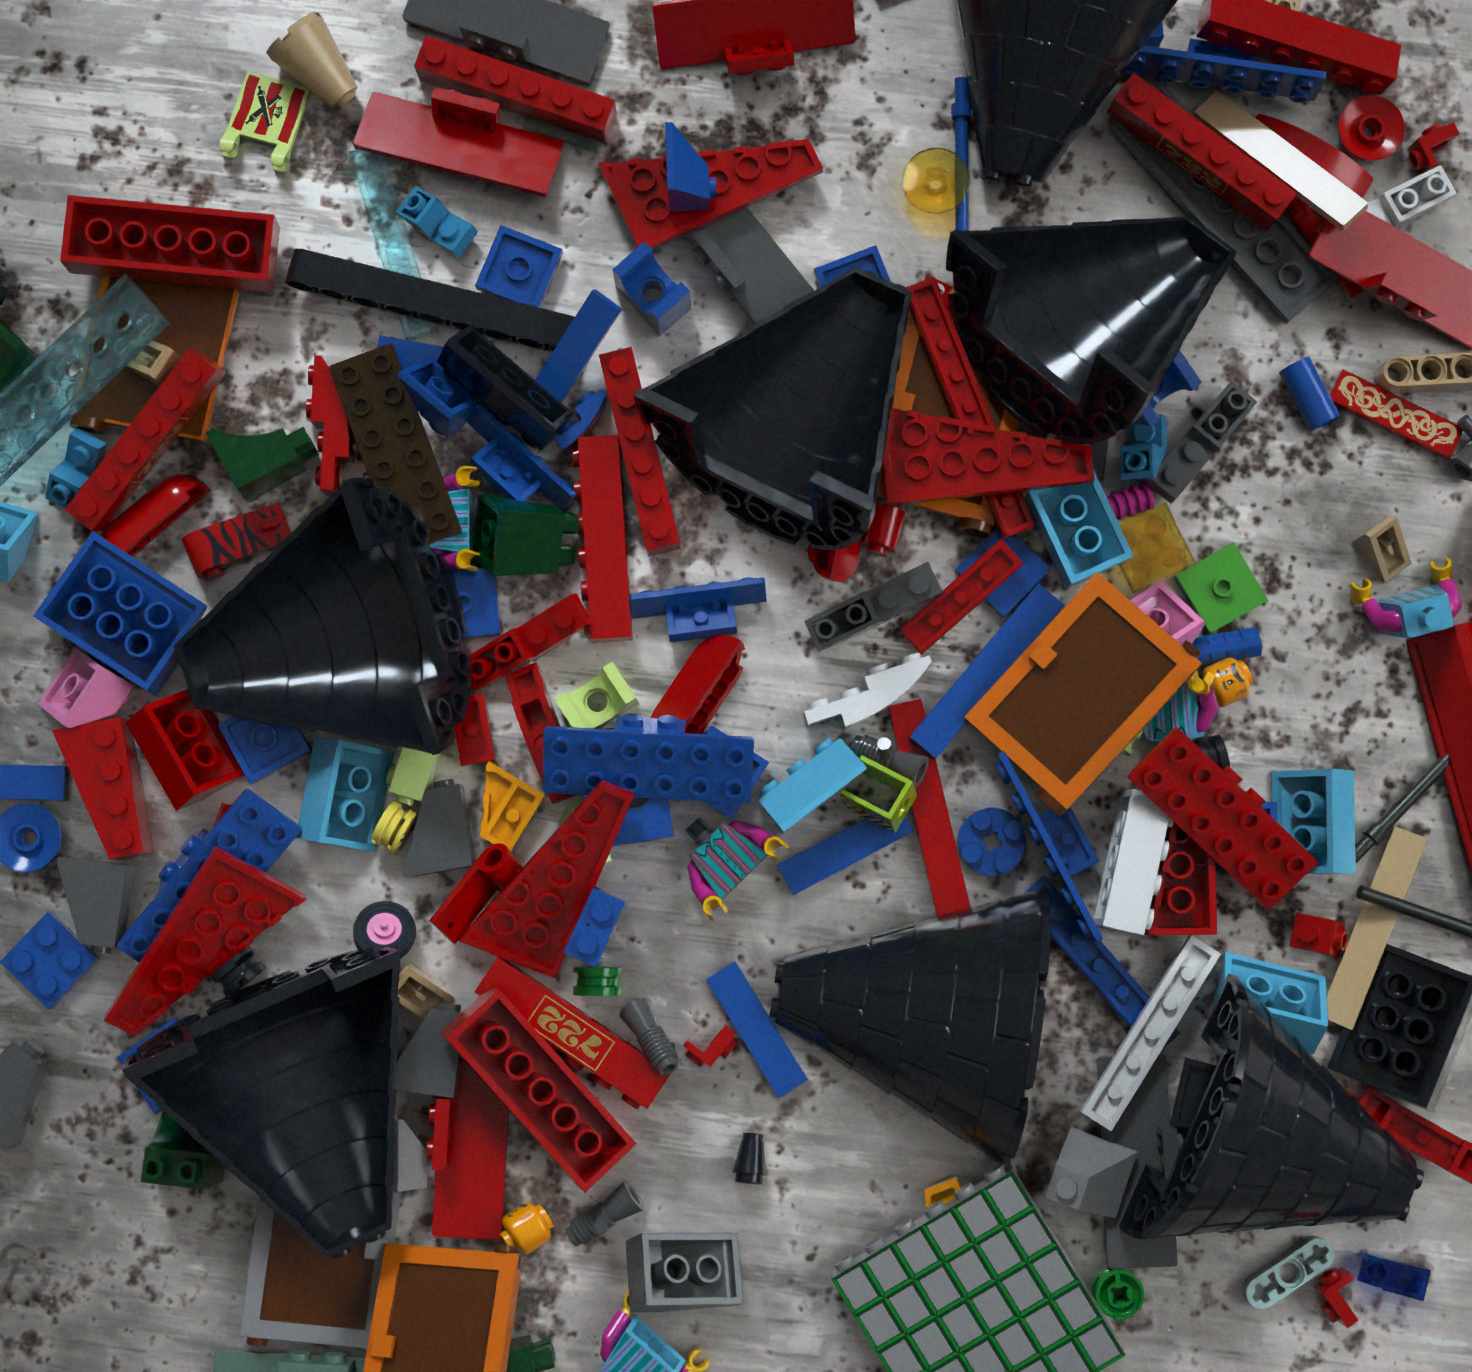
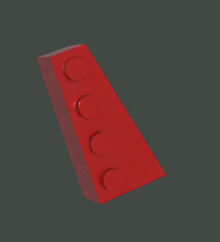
M122 717L86 723L72 728L66 727L52 730L109 859L124 860L154 853L135 740L126 725L129 719Z
M1174 822L1172 827H1167L1165 841H1169L1168 854L1165 861H1160L1157 874L1162 876L1160 890L1157 896H1152L1150 909H1154L1153 923L1150 930L1145 929L1144 935H1217L1215 860Z

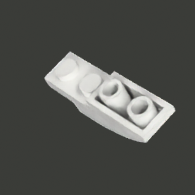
M1439 165L1383 193L1379 198L1368 203L1366 211L1399 228L1454 197L1457 193L1444 169Z
M915 653L901 658V665L889 668L888 664L885 663L868 669L869 676L863 679L866 689L864 692H861L860 687H856L840 693L842 698L840 700L829 703L827 698H823L809 703L808 707L810 710L803 713L807 727L840 717L843 729L878 714L905 694L922 676L932 662L930 655L921 658L920 653Z

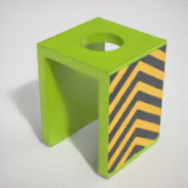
M861 755L859 759L867 767L863 773L900 792L889 813L844 789L839 791L841 801L846 808L896 833L917 797L914 783L908 778Z

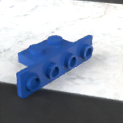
M477 403L472 408L467 423L488 444L471 457L469 465L477 467L475 471L504 498L527 502L536 493L541 491L559 509L566 512L576 495L571 485L565 479L559 478L547 466L543 458L531 452L517 434L510 432L503 426L492 411L486 410L480 403Z
M747 577L737 581L722 583L710 582L706 585L691 587L678 586L673 589L659 591L646 590L629 595L633 619L666 615L670 643L709 638L720 634H737L734 606L767 602L766 585L763 577Z

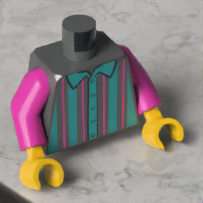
M701 817L696 819L685 830L699 845L689 855L692 860L689 862L687 869L691 889L702 904L703 911L711 921H715L711 914L717 907H721L726 914L728 910L722 900L767 856L779 862L781 859L775 855V850L779 846L789 849L788 844L781 838L772 836L758 825L735 820L729 824L723 822L713 831Z

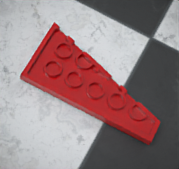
M809 139L768 143L767 146L752 148L740 146L734 147V150L716 151L715 149L696 151L708 165L709 178L716 177V198H710V210L670 211L666 155H663L662 158L641 160V158L628 159V162L610 163V161L598 162L599 169L636 246L638 247L645 242L652 250L823 173V167Z
M891 408L887 442L883 452L888 506L1094 483L1091 446L1062 443V440L1044 439L1026 435L1027 433L999 430L992 426L943 416L940 418L920 414L918 411Z
M601 780L460 937L459 942L556 979L566 955L564 953L589 895L596 886L633 800L634 792Z
M214 846L108 1009L104 1021L133 1036L138 1035L168 1011L169 1006L184 994L188 995L196 988L199 982L209 974L212 975L223 964L254 942V938L269 926L273 927L294 906L298 907L306 900V894Z

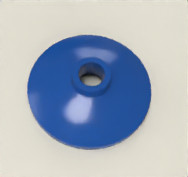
M24 803L15 805L1 814L0 861L5 866L19 872H33L44 868L52 862L60 849L62 833L58 820L48 809L37 804ZM32 831L36 836V840L30 845L26 842V835Z

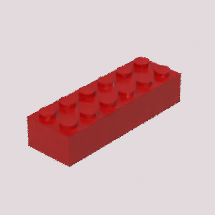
M68 195L60 262L72 274L273 292L280 226L274 214Z
M491 985L440 1032L441 1036L584 1193L637 1144L499 988Z

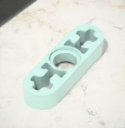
M1307 1237L1245 1280L1242 1287L1245 1300L1257 1309H1267L1329 1268L1335 1259L1333 1246L1322 1237ZM1313 1245L1319 1248L1324 1247L1325 1249L1321 1252L1323 1257L1321 1261L1311 1258L1305 1262L1310 1267L1307 1271L1304 1265L1296 1259V1256L1299 1254L1303 1259L1310 1257L1313 1254L1311 1249ZM1285 1263H1294L1297 1267V1276L1291 1282L1282 1281L1279 1275L1280 1268ZM1269 1274L1281 1286L1278 1291L1273 1285L1265 1289L1264 1294L1266 1297L1263 1300L1257 1296L1252 1297L1256 1292L1254 1288L1256 1284L1265 1287L1272 1282L1267 1278Z

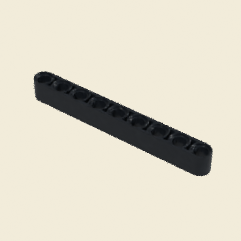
M298 248L293 250L285 280L288 286L301 291L463 330L471 325L483 336L548 352L554 351L575 316Z

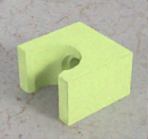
M613 661L601 669L602 672L588 683L570 693L565 692L554 699L572 727L601 729L615 720L617 716H621L639 704L636 696ZM596 694H602L607 698V706L600 712H594L589 707L590 699Z

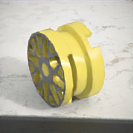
M395 800L386 808L371 836L372 843L377 846H386L387 851L393 855H397L408 840L418 817L417 812L411 809L409 811L402 809L403 805Z

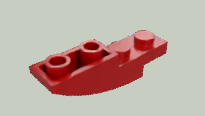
M314 355V365H309L308 384L312 386V398H307L306 417L310 419V422L316 429H323V432H319L317 437L318 452H322L321 465L316 466L315 483L316 486H320V490L326 496H331L340 486L341 463L355 464V453L351 442L354 441V435L332 378L329 365L321 355Z
M577 593L567 596L518 628L510 629L470 654L471 686L474 691H478L504 678L505 674L537 660L569 641L571 636L593 624Z
M535 662L505 674V678L513 698L511 703L543 783L544 728L546 726L560 727L540 666ZM547 793L552 804L578 795Z

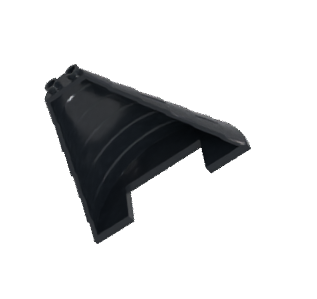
M954 0L969 80L968 89L976 124L975 134L982 177L1001 181L1002 176L1014 178V183L1027 187H1033L1034 182L1044 183L1067 152L1069 146L1095 115L1096 109L1122 78L1124 69L1178 0Z
M1191 216L1072 222V225L991 227V230L975 231L954 230L950 232L946 257V270L953 271L954 289L947 294L953 322L969 362L972 366L980 365L990 381L985 387L996 401L1012 417L1037 434L1045 436L1052 433L1060 436L1062 443L1094 444L1121 433L1141 416L1149 404L1155 389L1162 381L1169 365L1178 354L1186 336L1191 332L1201 311L1207 305L1216 285L1221 281L1236 256V250Z
M855 267L828 284L784 306L782 310L747 327L745 333L671 370V375L643 389H638L633 396L640 417L646 425L653 423L660 434L655 443L676 469L704 495L712 492L717 494L728 504L725 511L764 534L793 545L800 539H803L815 550H839L857 543L863 533L868 530L875 515L877 487L880 482L883 452L887 442L891 407H893L896 376L900 367L903 336L907 327L912 292L903 285L894 284L871 271Z
M358 477L344 480L322 505L317 506L263 562L258 563L233 590L229 591L204 618L175 644L176 659L184 674L188 695L192 699L194 707L273 725L277 723L310 732L319 730L394 748L402 746L432 755L440 754L447 749L456 738L453 730L455 723L464 721L469 703L471 656L462 650L461 636L468 633L458 590L442 552L433 553L428 544L430 530L411 505L390 487L387 486L379 489L375 487L373 479Z
M1037 889L1005 900L998 899L918 923L911 922L872 935L869 933L830 946L824 945L786 955L784 963L777 962L774 983L781 984L779 997H772L769 1017L776 1018L775 1023L809 1045H815L849 1070L853 1069L887 1094H892L927 1119L930 1118L965 1143H970L996 1163L1008 1166L1011 1163V1158H1015L1028 1114V1097H1025V1089L1030 1090V1088H1033L1046 1002L1044 989H1040L1041 982L1046 981L1048 975L1050 955V911L1043 910L1044 906H1048V894L1046 890Z
M390 947L380 949L381 956H376L372 948L330 956L309 964L305 967V974L300 975L298 971L291 972L288 970L247 986L229 998L225 996L211 1003L210 1008L206 1010V1016L201 1018L199 1014L188 1015L165 1028L137 1048L138 1060H136L135 1056L129 1057L122 1066L125 1078L156 1102V1106L223 1162L228 1171L259 1195L261 1201L292 1225L293 1229L325 1258L343 1257L353 1250V1246L364 1241L367 1243L375 1242L386 1235L385 1231L392 1228V1173L395 1136L393 1133L397 1093L394 1086L400 1001L397 995L401 957L398 950Z
M1228 973L1201 1035V1038L1220 1056V1059L1168 1179L1164 1177L1158 1168L1146 1164L1119 1228L1128 1236L1146 1240L1175 1235L1181 1237L1213 1232L1229 1233L1254 1229L1269 1230L1341 1222L1359 1223L1394 1219L1404 1221L1409 1214V1202L1414 1190L1421 1186L1424 1179V1172L1417 1168L1414 1157L1386 1129H1383L1354 1096H1350L1325 1066L1317 1062L1300 1041L1284 1028L1263 1003H1259L1237 976Z

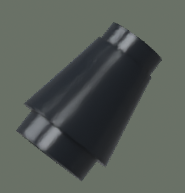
M743 1133L732 1173H736L735 1182L763 1184V1176H767L763 1134Z

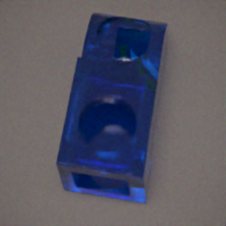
M1363 1252L1357 1280L1382 1288V1290L1424 1301L1431 1270L1424 1265Z

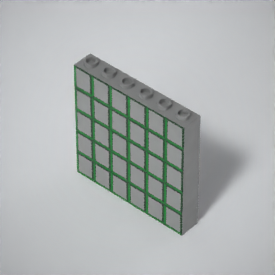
M1012 1164L1005 1168L1002 1165H998L984 1174L985 1180L973 1186L972 1182L965 1184L954 1192L955 1198L945 1204L942 1200L933 1203L924 1210L926 1215L916 1221H913L912 1218L903 1221L894 1228L896 1233L886 1239L879 1236L864 1246L866 1251L856 1257L849 1254L834 1264L836 1269L832 1272L831 1280L887 1372H1099L1126 1356L1123 1344Z

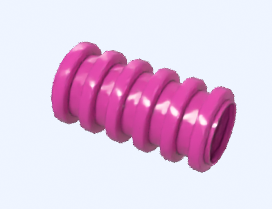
M1146 481L1140 482L1138 487L1133 484L1130 485L1128 490L1120 488L1119 493L1111 491L1109 496L1106 495L1118 520H1123L1125 515L1132 517L1134 512L1141 514L1144 513V509L1148 511L1154 509V494L1151 487L1145 483Z

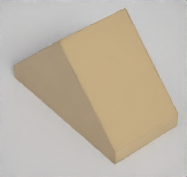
M140 336L122 364L160 387L181 358L170 347Z
M1393 514L1378 522L1352 541L1384 583L1412 564L1398 519Z
M414 963L406 965L399 973L397 995L400 998L399 1003L423 1019L430 1009L440 1008V1002L450 1003L454 998Z

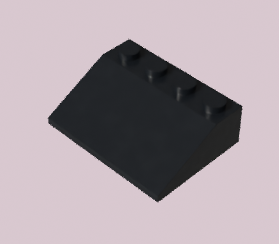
M1387 944L1353 1031L1343 1027L1327 1068L1434 1113L1472 1017V976Z

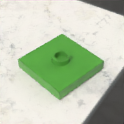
M1234 542L1174 576L1193 611L1204 620V629L1207 634L1214 632L1268 601Z

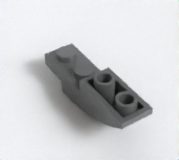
M1231 380L1162 461L1156 478H1150L1145 483L1172 504L1251 411L1257 401Z
M927 561L804 622L818 652L896 618L944 593L930 562Z

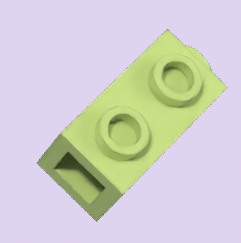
M400 746L396 748V751L400 752L397 765H391L386 778V784L390 785L388 792L397 794L395 801L415 807L417 800L422 802L425 790L431 788L441 753L432 755Z

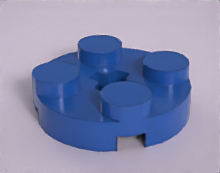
M991 807L976 811L966 818L959 828L957 834L958 851L968 868L980 875L997 876L1008 873L1020 863L1026 849L1024 827L1013 814L1006 810ZM991 832L997 834V840L1001 841L1000 847H994L992 852L986 850L987 844L982 842L983 836L989 837Z

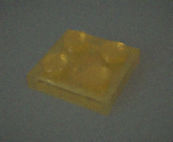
M1166 502L1119 524L1134 555L1133 558L1119 564L1132 593L1196 563Z

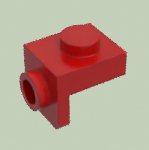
M1454 122L1443 127L1440 123H1437L1425 129L1421 133L1422 136L1417 138L1408 148L1409 161L1412 167L1419 171L1420 175L1438 166L1432 152L1448 146L1460 134Z
M1296 912L1289 946L1339 957L1340 951L1345 950L1348 941V932L1345 930V924L1336 920Z
M725 1024L705 1050L701 1049L690 1039H687L683 1044L688 1049L685 1056L699 1067H702L704 1063L711 1067L719 1056L726 1059L737 1044L733 1040L736 1031Z
M1343 1267L1339 1269L1332 1268L1320 1276L1319 1280L1321 1282L1315 1285L1314 1288L1324 1301L1320 1307L1332 1323L1338 1321L1346 1328H1349L1358 1321V1318L1338 1290L1351 1282L1354 1277Z

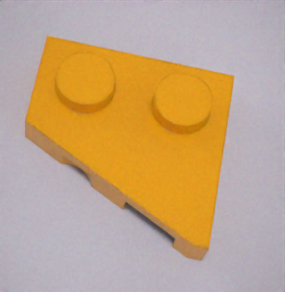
M488 761L486 765V783L483 795V818L481 819L480 836L492 844H504L512 852L546 795Z

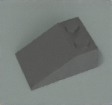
M641 1233L626 1241L630 1313L669 1312L743 1304L738 1233Z

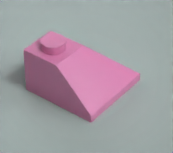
M1161 580L1130 600L1181 645L1185 640L1192 644L1205 625L1204 620Z
M75 647L38 705L62 725L72 728L116 714L120 706L127 702L134 685L111 668Z

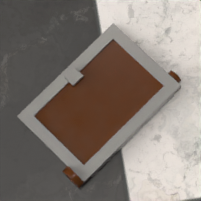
M393 1192L392 1228L385 1231L386 1235L375 1242L367 1243L364 1241L352 1247L353 1250L340 1258H325L298 1234L292 1225L258 1197L239 1336L247 1337L246 1343L253 1346H266L268 1339L367 1349L385 1243L395 1244L401 1192Z

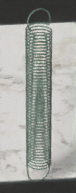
M529 116L524 118L528 125L525 128L526 130L528 129L529 131L551 137L553 135L554 138L558 136L559 139L561 137L564 143L572 144V146L583 148L592 153L599 152L598 149L601 144L598 140L593 139L592 141V138L571 131L568 133L566 129L560 127L557 129L555 125L546 122L543 124V121L535 118L532 120V117L529 118Z

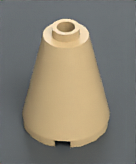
M311 12L292 24L287 29L289 33L282 40L278 37L270 45L266 54L273 62L331 108L339 106L341 109H344L356 99L357 96L354 92L358 87L323 17L318 12Z

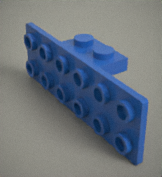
M1191 38L1187 51L1143 45L1123 71L1124 76L1128 78L1134 72L1141 78L1143 76L1155 77L1157 81H1162L1163 83L1182 81L1189 82V85L1195 88L1223 87L1222 89L1229 93L1250 91L1256 92V95L1262 98H1274L1276 95L1289 97L1291 101L1296 103L1314 101L1326 80L1327 73L1255 62L1254 55H1246L1236 49Z
M630 713L625 714L623 717L617 716L614 730L546 726L544 728L543 791L545 793L588 795L601 780L634 792V797L750 803L754 738L748 736L685 733L686 720H680L672 715L644 718L640 714Z
M1005 751L999 753L998 759L1000 762L995 764L1004 785L1012 784L1016 792L1011 795L1012 800L1020 815L1028 814L1032 822L1028 826V830L1037 846L1043 844L1049 855L1044 857V861L1053 877L1060 875L1065 885L1060 891L1069 908L1076 906L1082 917L1076 920L1085 939L1092 937L1094 942L1102 940V935L1071 879L1072 875L1100 862L1072 808L1070 807L1061 818L1050 809L1038 815Z
M245 789L210 832L203 828L197 836L193 834L189 836L180 849L182 854L175 862L170 860L163 867L158 876L160 878L159 893L118 940L117 948L137 962H140L214 846L266 873L301 832V826L250 789Z

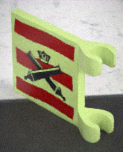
M247 71L229 125L219 143L222 155L230 159L236 158L240 137L276 146L271 155L270 163L273 165V170L285 173L289 166L291 150L311 91L304 86Z

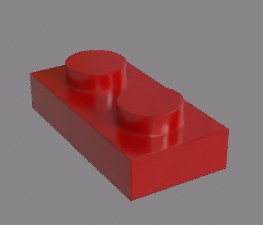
M485 694L470 695L464 721L455 723L454 726L462 767L496 761Z

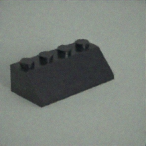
M471 325L448 339L437 360V363L443 367V372L453 381L461 382L469 389V394L473 399L488 405L495 411V416L499 421L515 428L521 433L523 441L533 448H538L542 451L552 442L559 430L565 426L574 414Z

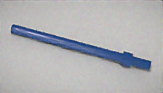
M957 77L955 78V103L951 105V119L955 120V230L969 231L968 120L971 119V103L968 102V78Z

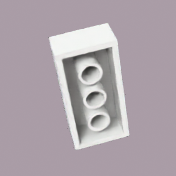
M1129 789L1120 792L1093 916L1096 926L1135 935H1144L1145 929L1150 930L1154 919V909H1150L1152 896L1158 895L1162 876L1157 874L1160 861H1165L1168 854L1169 841H1165L1167 827H1172L1174 821L1141 790Z

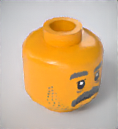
M1230 657L1203 669L1202 680L1207 672H1212L1215 676L1211 686L1214 689L1219 707H1226L1249 695L1250 686L1253 685V678L1243 661L1238 662Z
M525 1202L503 1217L502 1225L504 1231L500 1233V1237L505 1245L515 1247L522 1255H529L550 1240V1229L554 1225L541 1204L535 1206L531 1202Z

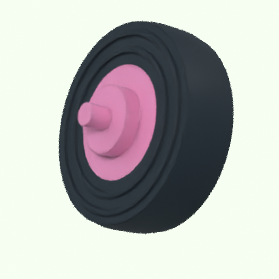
M391 901L372 903L365 907L355 920L353 926L354 943L358 950L372 948L376 956H381L379 950L384 947L394 948L398 950L400 957L403 958L408 954L415 942L416 926L410 912L398 903Z

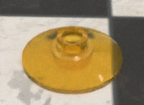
M925 149L914 155L907 163L902 177L903 190L908 201L918 210L929 214L946 213L957 207L965 198L969 188L968 169L964 161L956 153L948 149ZM933 180H939L942 186L939 189H932L929 184Z

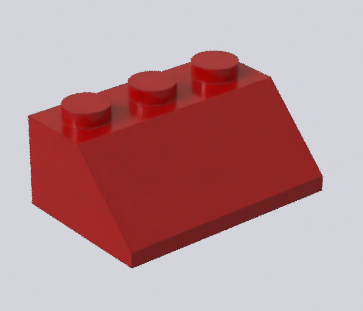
M187 690L144 705L126 722L176 811L206 799L245 776L217 725L219 721L215 714L211 711L195 708Z

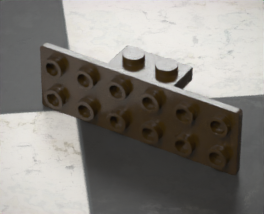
M389 343L331 365L329 369L355 437V441L351 442L353 451L358 461L363 460L367 472L363 473V478L373 479L374 486L378 489L390 487L411 505L430 530L429 545L460 534L462 532L461 525L419 412L397 376L403 369L393 344Z

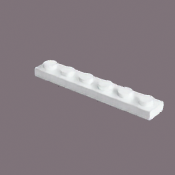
M1188 935L1080 1109V1112L1106 1129L1113 1130L1221 953L1193 935Z

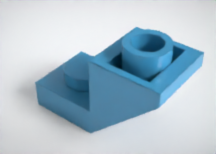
M417 186L412 189L396 210V213L426 238L457 258L461 256L478 233L472 224L449 212L437 197Z
M1159 414L1160 419L1151 427L1134 422L1130 425V446L1120 447L1121 481L1156 478L1167 452L1166 416Z
M79 428L69 434L65 460L49 473L45 498L66 508L102 462L106 443Z

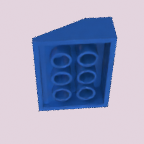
M92 531L33 617L146 691L157 696L178 665L174 648L175 644L201 620L208 606Z

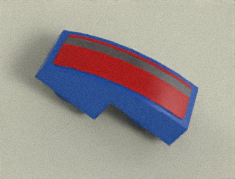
M603 389L596 393L590 391L583 395L577 401L578 406L574 408L580 421L578 423L571 421L559 430V437L555 440L565 456L572 452V448L578 446L577 437H587L599 421L607 404L606 393Z

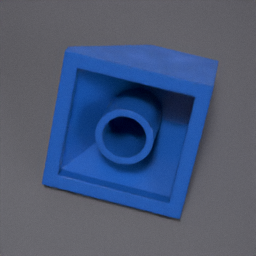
M665 122L667 185L670 211L710 210V198H716V177L709 178V169L706 162L672 122Z
M431 357L401 370L397 375L420 415L429 422V426L436 433L446 437L457 433L464 427L469 419L472 408L479 403L471 397L469 389L461 382L453 381L443 372V367Z

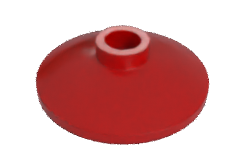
M1366 95L1354 99L1344 108L1339 117L1337 129L1340 142L1351 155L1365 161H1378L1389 157L1399 148L1405 134V123L1400 110L1391 101L1376 95ZM1363 128H1369L1373 136H1366L1363 133Z

